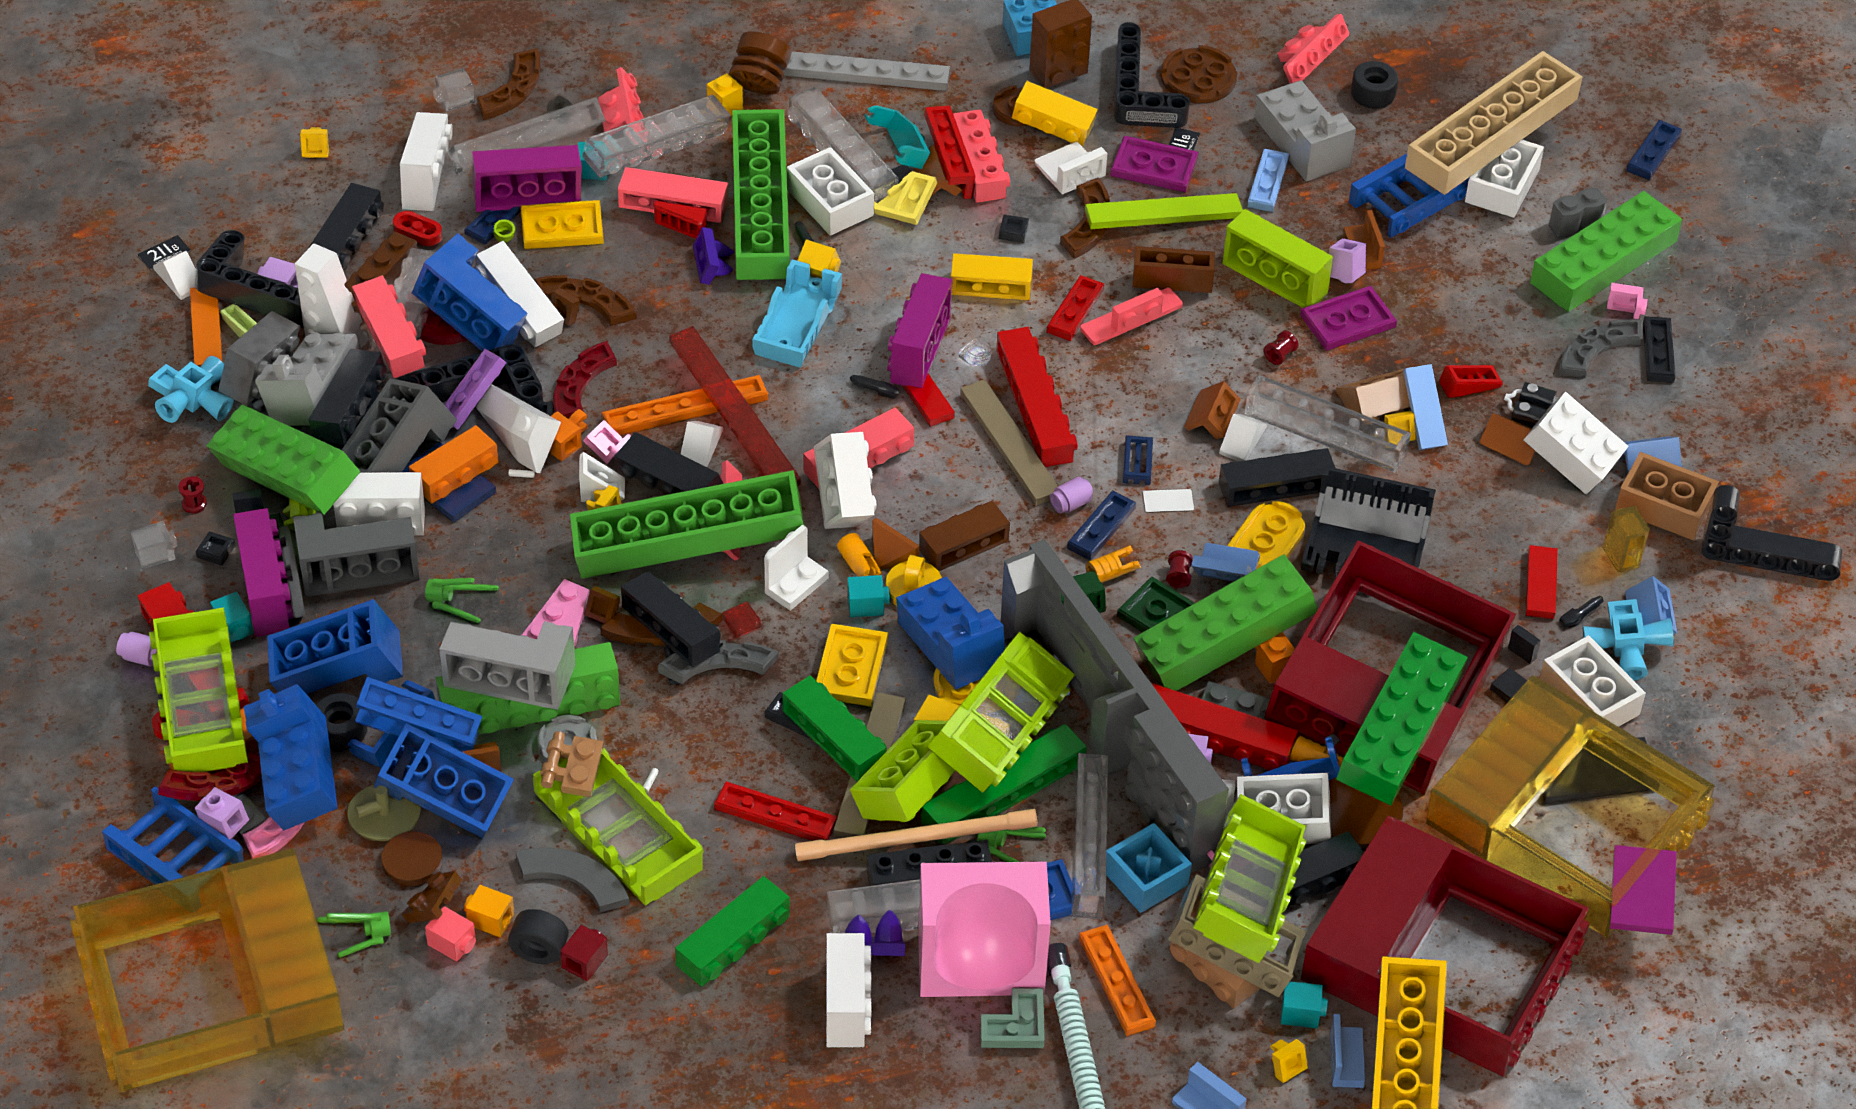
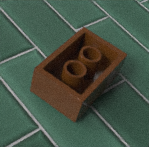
M1068 0L1032 14L1029 71L1043 88H1048L1088 73L1092 15L1079 0Z

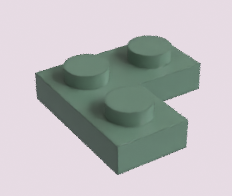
M1012 988V1014H981V1048H1044L1043 989Z

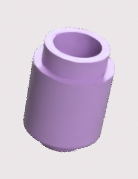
M1076 477L1054 489V492L1050 494L1051 504L1058 513H1069L1092 500L1093 488L1088 480Z
M136 632L122 633L117 643V655L122 656L124 660L150 667L153 666L152 654H157V649L151 648L149 636Z

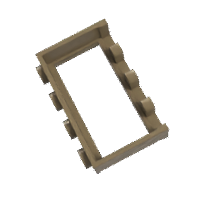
M1196 874L1183 894L1168 940L1279 997L1293 977L1292 973L1306 931L1284 920L1278 933L1292 940L1286 951L1287 956L1284 965L1264 955L1260 963H1257L1204 937L1202 932L1193 928L1195 918L1190 916L1198 892L1203 894L1207 879ZM1224 888L1222 889L1220 896L1264 917L1265 909Z

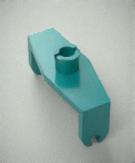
M877 105L869 107L867 110L873 114L870 116L865 114L866 121L869 124L887 128L898 152L901 154L900 156L895 154L897 162L902 165L922 169L930 155V151L925 143V137L920 133L918 127L898 110Z

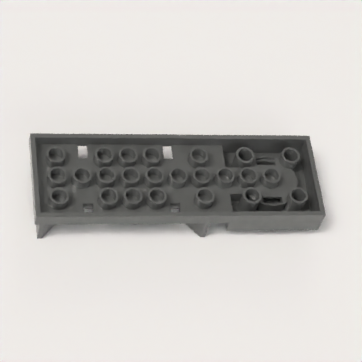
M1043 539L1029 546V551L1004 560L1001 607L1004 639L1014 638L1019 632L1025 634L1033 631L1047 652L1075 674L1070 684L1092 713L1089 746L1100 777L1102 778L1128 767L1125 791L1131 801H1135L1140 808L1143 819L1147 823H1155L1192 863L1190 874L1207 867L1212 863L1207 853L1210 850L1215 853L1223 831L1228 796L1227 786L1048 542ZM1061 593L1064 596V605L1061 601Z

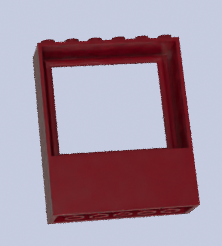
M1358 540L1277 679L1264 718L1273 723L1298 730V735L1320 745L1327 744L1324 739L1334 733L1341 740L1334 746L1336 753L1345 757L1389 675L1327 646L1358 591L1470 642L1479 648L1449 704H1445L1403 785L1425 795L1501 653L1516 614Z
M1388 815L1308 941L1300 980L1308 984L1323 985V991L1378 1017L1382 957L1414 959L1451 897L1551 943L1554 947L1504 1034L1445 1006L1442 1048L1504 1077L1509 1066L1515 1068L1522 1053L1520 1051L1522 1044H1529L1535 1028H1532L1535 1022L1540 1023L1548 1007L1545 1005L1548 999L1553 1001L1560 987L1558 981L1561 977H1567L1573 961H1571L1573 955L1579 956L1585 943L1583 938L1590 925V922L1586 920L1589 908Z

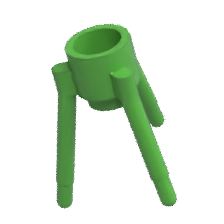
M433 578L427 581L425 598L427 602H433V609H442L464 619L480 623V618L444 603L452 600L453 590L497 591L499 586L471 584L475 582L474 578Z
M1043 827L980 833L978 834L977 841L987 840L990 854L1006 862H1019L996 849L997 846L1002 847L1004 845L1006 835L1045 839L1046 829Z
M388 911L377 913H327L326 917H318L316 919L318 923H363L365 936L371 935V939L338 952L337 956L339 958L372 945L384 944L383 937L391 936Z

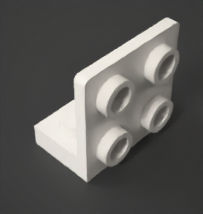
M1074 142L1035 159V165L1061 194L1074 190L1076 186L1097 177L1102 178L1106 176L1107 152L1102 147L1087 152L1078 142Z
M801 525L795 531H791L780 544L770 548L764 557L765 594L790 611L829 579V571L808 557V529L804 525Z

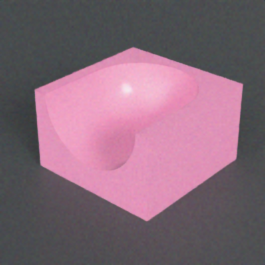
M1047 862L921 863L918 926L920 997L1011 996L1012 988L1043 989V995H1045L1050 936Z

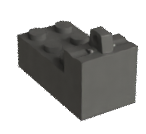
M390 378L342 451L359 469L360 473H402L418 447L424 441V438L434 442H443L457 419L428 386Z
M322 513L293 517L305 597L420 580L411 517L325 530Z

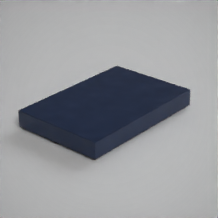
M441 442L437 443L432 448L424 452L422 455L411 461L404 468L402 473L409 472L410 465L425 457L426 455L430 454L439 447L443 446V444ZM479 474L469 483L461 485L446 497L437 500L431 505L452 522H456L496 493V486Z

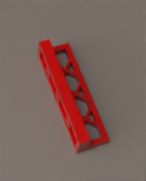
M950 105L925 107L924 116L949 185L961 184L963 198L971 199L976 175Z

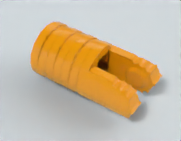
M857 533L847 534L839 540L837 549L857 577L881 575V569H879L872 554Z
M1127 546L1086 562L1085 569L1086 573L1094 571L1101 583L1140 569L1141 566L1138 560L1122 566L1120 559L1129 556L1133 552L1131 546Z
M1299 736L1292 749L1290 760L1300 762L1329 758L1330 756L1326 746ZM1337 754L1339 765L1341 767L1344 758Z

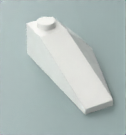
M491 384L483 398L478 401L477 410L515 459L534 472L540 473L561 422Z

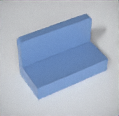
M1667 436L1624 442L1628 445V448L1623 453L1626 457L1627 475L1639 452L1682 467L1679 437Z
M1206 543L1202 556L1194 555L1191 566L1198 576L1234 582L1256 570L1260 554L1254 550Z
M1652 576L1626 590V600L1637 599L1638 611L1641 612L1643 626L1671 618L1673 635L1677 633L1670 589Z
M1333 1014L1330 1030L1332 1087L1364 1088L1363 1029L1341 1027L1340 1014Z
M1197 1062L1189 1069L1188 1083L1173 1097L1172 1103L1179 1109H1245L1247 1099Z

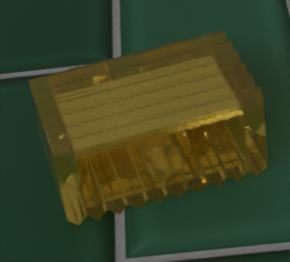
M1635 506L1619 508L1611 513V520H1609V527L1605 536L1606 539H1604L1605 542L1603 543L1604 551L1619 573L1640 567L1650 527H1647L1648 523H1645V519H1642L1643 515H1640V511L1637 510L1638 507Z

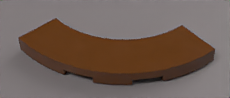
M538 48L513 53L514 69L510 81L488 94L477 97V105L483 120L497 117L514 109L533 92L538 83L541 69Z
M1099 177L1076 186V193L1084 207L1083 219L1071 231L1060 236V244L1073 259L1082 256L1096 246L1107 228L1090 229L1085 213L1086 204L1110 202L1107 189Z
M553 275L534 279L550 302L552 293L556 289L561 288L567 293L574 292L582 297L580 300L581 304L590 306L600 312L609 321L611 326L637 319L636 311L631 303L621 293H615L599 281L585 277L583 280L568 278V275Z
M700 602L692 607L697 609L701 616L711 624L713 623L717 626L723 621L722 613ZM620 612L616 613L600 628L602 636L617 642L635 645V642L653 643V646L665 645L634 617Z

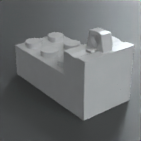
M1302 80L1257 95L1254 118L1278 148L1284 153H1289L1288 160L1306 182L1351 166L1356 128L1343 113L1331 116L1330 112L1325 110Z
M340 332L335 334L312 333L304 338L291 358L289 355H278L273 364H266L255 382L269 417L288 426L309 425V417L350 349L361 350L356 334H343Z
M545 621L537 639L524 635L518 636L503 633L498 630L474 627L469 624L450 622L439 648L444 687L556 710L560 707L576 665L573 627L560 626Z

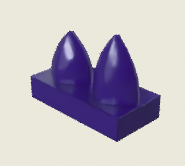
M702 227L693 244L700 283L710 285L714 276L727 275L733 271V268L719 257L729 256L734 251L724 243L715 240L712 229Z
M890 909L880 919L875 937H872L869 925L861 915L854 917L845 930V933H864V946H871V955L905 956L902 928L898 918Z

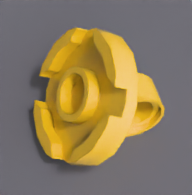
M910 555L908 561L897 564L889 571L886 578V586L889 587V596L893 599V604L897 606L896 597L939 580L942 577L933 565L925 562V558Z

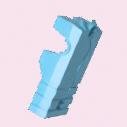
M791 260L787 267L784 292L782 287H776L770 301L767 316L765 315L762 325L759 326L757 334L752 339L755 355L801 368L842 289V273L824 268L822 279L811 278L810 264Z

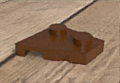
M440 871L435 873L428 879V886L422 892L415 894L407 902L408 907L401 915L408 923L439 919L443 914L439 905L442 901L445 904L450 902L453 893L462 882L461 877L456 871L444 873Z

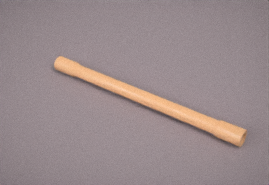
M1029 809L1009 812L1005 815L832 840L801 842L795 844L797 860L804 861L862 850L1001 830L1038 827L1036 810Z

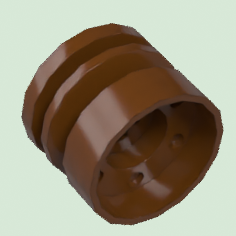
M744 32L736 49L738 56L732 61L733 66L730 68L729 75L743 89L763 95L777 94L780 91L781 81L784 78L782 70L787 68L792 54L791 47L779 38L766 33Z

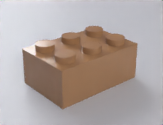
M1639 452L1620 488L1615 511L1694 541L1708 515L1713 494L1718 487L1719 481Z

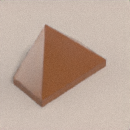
M878 518L872 520L874 560L878 564L879 569H892L897 564L908 561L910 555L919 557L918 544Z

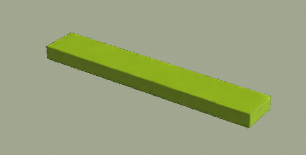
M1237 193L1086 204L1085 206L1090 229L1235 219L1243 211Z

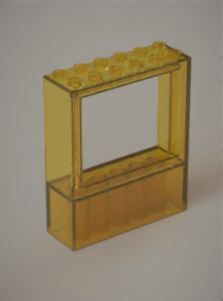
M1532 675L1431 789L1426 824L1476 856L1588 907L1586 920L1590 922L1589 927L1608 938L1614 930L1620 931V929H1610L1611 907H1615L1659 852L1661 850L1677 851L1678 854L1681 849L1687 850L1694 839L1693 834L1697 829L1702 831L1706 827L1711 817L1708 815V812L1715 802V799L1712 798L1715 785ZM1582 748L1679 806L1645 846L1647 849L1613 889L1515 828L1544 794L1548 786Z
M294 848L73 906L76 919L70 920L110 1081L117 1080L120 1092L344 1031L339 994ZM220 919L247 1016L129 1048L104 949Z

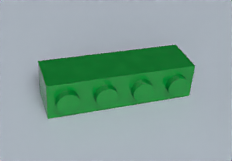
M811 675L783 692V712L856 782L887 751L884 741L878 736L875 737L861 719H856L842 701H837L829 693L826 686L821 682L818 683Z
M765 876L761 877L675 947L676 966L701 987L708 981L715 980L720 976L725 967L732 962L740 960L747 949L753 944L763 941L770 930L775 926L782 925L790 915V897Z

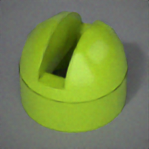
M503 219L495 223L493 233L497 241L508 243L513 239L515 226L511 221Z

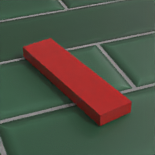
M725 781L714 803V810L811 841L829 840L837 821V816Z

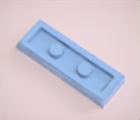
M1269 149L1263 150L1247 207L1273 212L1287 167L1289 153Z
M1432 364L1405 368L1403 373L1411 412L1414 413L1415 433L1419 450L1448 445Z

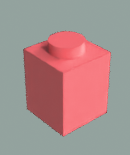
M444 906L441 909L443 912L441 917L437 920H431L425 927L427 945L457 962L464 954L469 953L476 943L474 923Z

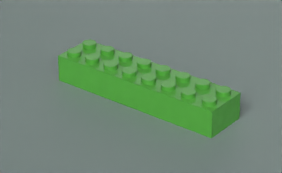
M784 109L732 110L736 280L786 279L787 267L790 264Z
M794 470L570 514L574 555L582 579L782 540L791 531H795L801 525H804Z

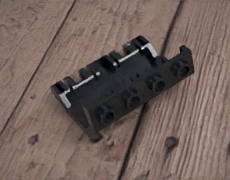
M1325 466L1316 513L1300 570L1313 572L1316 559H1319L1316 573L1323 575L1326 561L1337 563L1334 569V577H1337L1358 540L1419 568L1436 489Z

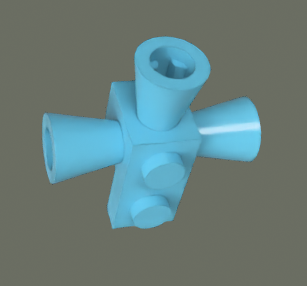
M209 356L201 367L190 362L180 371L167 364L160 368L149 378L148 383L149 387L164 395L155 403L159 416L163 420L173 423L177 421L185 408L194 412L202 406L217 421H222L229 414L234 399L212 391L211 386L221 381L224 363L217 357Z
M1637 599L1608 602L1607 608L1611 629L1583 626V638L1589 635L1602 649L1613 647L1615 657H1620V667L1634 681L1640 680L1648 674L1642 655H1644V644L1673 647L1674 639L1671 618L1643 626L1642 615L1638 611Z

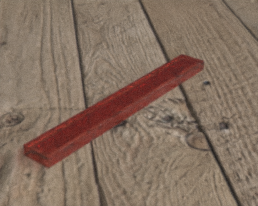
M694 326L670 335V344L762 475L767 476L794 470L797 486L801 485V478Z

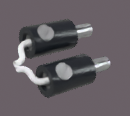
M1525 382L1522 389H1516L1512 394H1506L1504 400L1508 402V409L1513 412L1511 420L1534 427L1558 397H1556L1557 391ZM1517 393H1521L1519 401L1517 400L1513 408L1510 398L1515 397Z

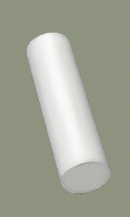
M509 469V476L534 478L535 472Z
M652 768L643 785L646 793L649 792L659 773V770L656 768Z

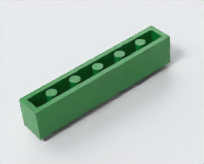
M1066 724L1056 729H1050L1044 736L1030 742L1022 753L1019 750L1016 752L1020 757L1009 770L1004 767L1003 770L1007 774L996 787L990 784L984 792H981L972 783L965 780L962 783L952 785L948 791L941 795L932 797L930 801L921 807V824L929 826L997 816L1084 766L1087 746ZM959 837L939 839L936 841L939 844H949L950 842L956 840Z

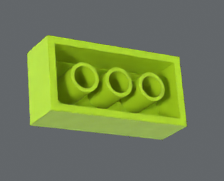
M1244 209L1227 225L1222 264L1302 308L1319 303L1328 294L1333 256L1247 209Z
M916 720L850 789L863 819L907 822L913 819L917 811L926 802L930 801L933 794L949 780V777L956 770L927 747L947 721Z

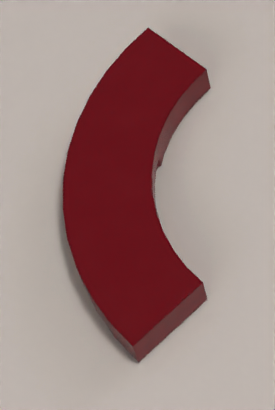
M608 341L586 349L578 354V358L570 365L565 366L557 379V385L553 393L554 413L558 411L569 419L578 409L584 412L581 399L586 386L601 372L617 366V359Z
M246 750L248 763L236 764V767L224 768L223 771L209 774L208 772H184L169 768L159 786L158 795L180 800L201 801L214 787L231 796L239 794L262 780L259 753Z

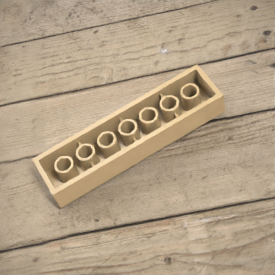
M1544 51L1540 52L1409 144L1405 169L1442 194H1447L1578 99L1583 76Z

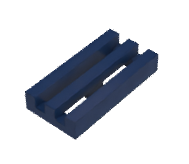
M1125 436L1123 483H1128V480H1134V484H1139L1141 480L1145 481V485L1151 484L1153 437ZM1131 443H1136L1134 472H1129ZM1142 443L1147 444L1145 473H1140Z

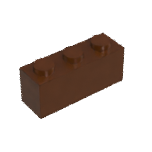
M1135 246L1132 287L1158 288L1161 290L1169 287L1175 291L1212 293L1215 252Z
M992 500L920 531L919 551L929 564L933 565L938 571H941L1008 542L1010 522Z

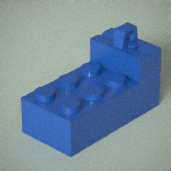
M457 233L424 262L412 294L482 352L484 349L491 350L514 344L528 313L518 303L505 295L499 287L483 277L477 269L471 267L478 249Z
M947 577L896 597L898 623L955 690L981 679L1005 650L1003 624L994 616L989 608L978 613Z
M374 599L267 636L270 684L278 692L298 684L308 694L363 674H367L368 677L384 683L403 677L399 629Z
M298 684L275 694L269 689L258 693L260 700L244 706V712L246 716V729L257 740L259 746L267 814L284 831L338 809L326 716Z
M406 723L380 770L373 788L376 789L377 786L383 785L387 788L388 795L394 799L401 801L402 797L483 838L514 779Z

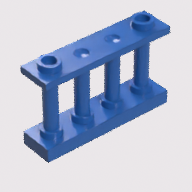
M1406 153L1352 183L1349 203L1354 208L1364 203H1370L1389 219L1387 236L1392 238L1457 200L1464 199L1467 193L1469 178L1444 195L1438 190L1435 191L1422 179L1405 169ZM1408 181L1426 197L1416 202L1397 185ZM1384 192H1389L1406 208L1396 212L1378 196Z
M367 677L356 705L360 709L355 722L399 737L407 723L463 752L473 750L479 734L477 731L482 716Z
M155 786L151 789L154 807L127 830L120 831L110 824L102 831L105 846L109 852L189 911L194 912L201 905L198 893L199 886L228 861L240 870L245 867L242 854L243 848L236 840H229L179 804L177 799L158 795L159 788ZM162 815L175 822L148 846H141L134 841ZM184 830L196 837L193 842L170 862H162L155 856ZM205 846L218 853L191 878H184L177 873L182 866Z

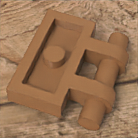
M560 731L554 732L553 738L548 742L546 749L548 753L547 761L543 763L540 772L542 776L541 786L551 788L554 780L562 782L561 792L591 798L604 748V741L574 736L572 746L565 745V734ZM559 758L568 759L566 768L558 766Z

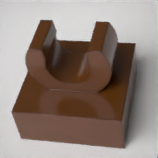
M559 288L553 291L551 303L563 317V323L570 326L576 322L579 303L582 297L574 292L567 293Z
M597 586L591 588L584 615L605 624L617 613L621 600L620 596Z

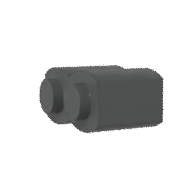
M1588 188L1578 192L1576 195L1557 199L1552 206L1549 227L1559 238L1575 235L1604 216L1607 204L1606 197L1598 188Z

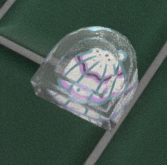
M976 337L959 350V358L972 366L980 367L990 362L992 350L985 341Z

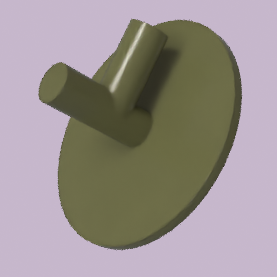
M374 785L364 788L353 797L348 806L347 816L351 828L363 838L373 841H390L401 833L410 832L420 817L419 805L402 797L401 801L394 799L388 795L387 788L383 785L377 786L376 789L373 788Z

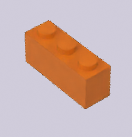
M475 425L410 465L409 472H421L424 497L433 504L499 463L497 444Z

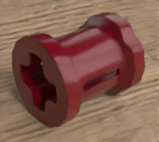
M1283 330L1277 335V339L1273 343H1268L1264 347L1263 352L1269 362L1274 365H1281L1285 361L1287 354L1298 349L1299 343L1291 332Z
M194 476L182 479L178 488L179 493L183 496L181 501L183 510L192 514L202 512L207 506V499L203 495V481Z
M1176 550L1168 556L1170 571L1166 574V581L1174 588L1187 587L1191 583L1192 576L1189 574V569L1192 565L1193 556L1189 552Z

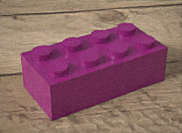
M578 145L472 151L473 196L476 212L490 209L491 211L509 210L517 206L521 209L523 205L581 201L582 166Z
M921 273L917 283L913 282L910 290V300H905L903 306V317H898L895 335H891L888 342V351H891V355L888 360L887 371L891 372V383L923 387L951 320L952 279Z
M268 508L233 514L255 637L271 635L289 629L288 619H294L291 601L285 602L291 600L287 580L281 581V579H286L283 559H277L282 557L280 540L278 537L273 538V536H278L276 519L269 518Z

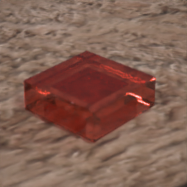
M748 601L722 612L724 622L736 638L762 627L761 619Z

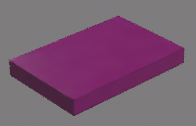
M1124 136L1112 165L1110 176L1186 193L1199 152Z
M1372 286L1302 308L1300 316L1326 351L1395 328L1397 325L1396 318Z
M1615 845L1610 929L1673 935L1677 851Z

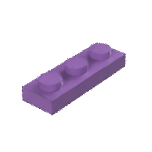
M484 349L445 403L447 409L457 419L453 426L456 429H459L467 420L473 408L483 398L486 390L494 379L498 377L506 364L503 359Z

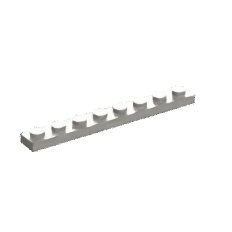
M792 52L787 68L782 71L784 76L947 91L950 66Z

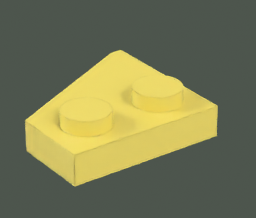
M911 171L899 184L894 185L887 191L888 195L879 203L874 201V214L917 225L937 185L936 177Z

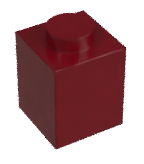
M580 925L561 949L562 969L588 982L608 956L607 937L596 929H589Z

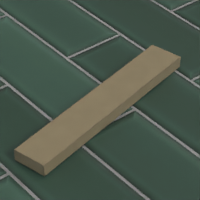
M984 379L961 387L960 395L1034 504L1037 506L1050 501V494L1054 492L1058 485L986 380Z
M877 692L866 727L875 737L878 736L884 741L888 750L894 743L905 708L906 698ZM850 777L834 828V836L840 838L865 835L870 819H863L851 794L850 789L857 783L852 777Z

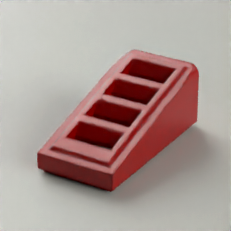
M655 201L654 203L655 223L695 239L702 227L707 228V209Z
M1446 365L1439 379L1448 398L1497 389L1503 385L1493 365Z

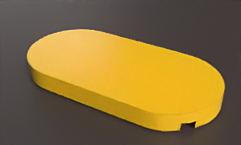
M1276 501L1265 505V503L1258 505L1253 509L1227 546L1258 551L1260 557L1256 569L1283 554L1289 558L1304 535L1305 523L1303 522L1302 514L1297 508L1285 502Z

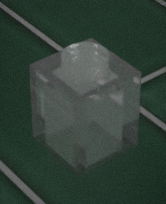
M464 68L435 77L436 88H433L434 98L437 103L441 102L446 112L475 103L473 83Z
M164 521L130 531L134 551L142 570L175 560L173 548L178 547L173 530L167 531Z

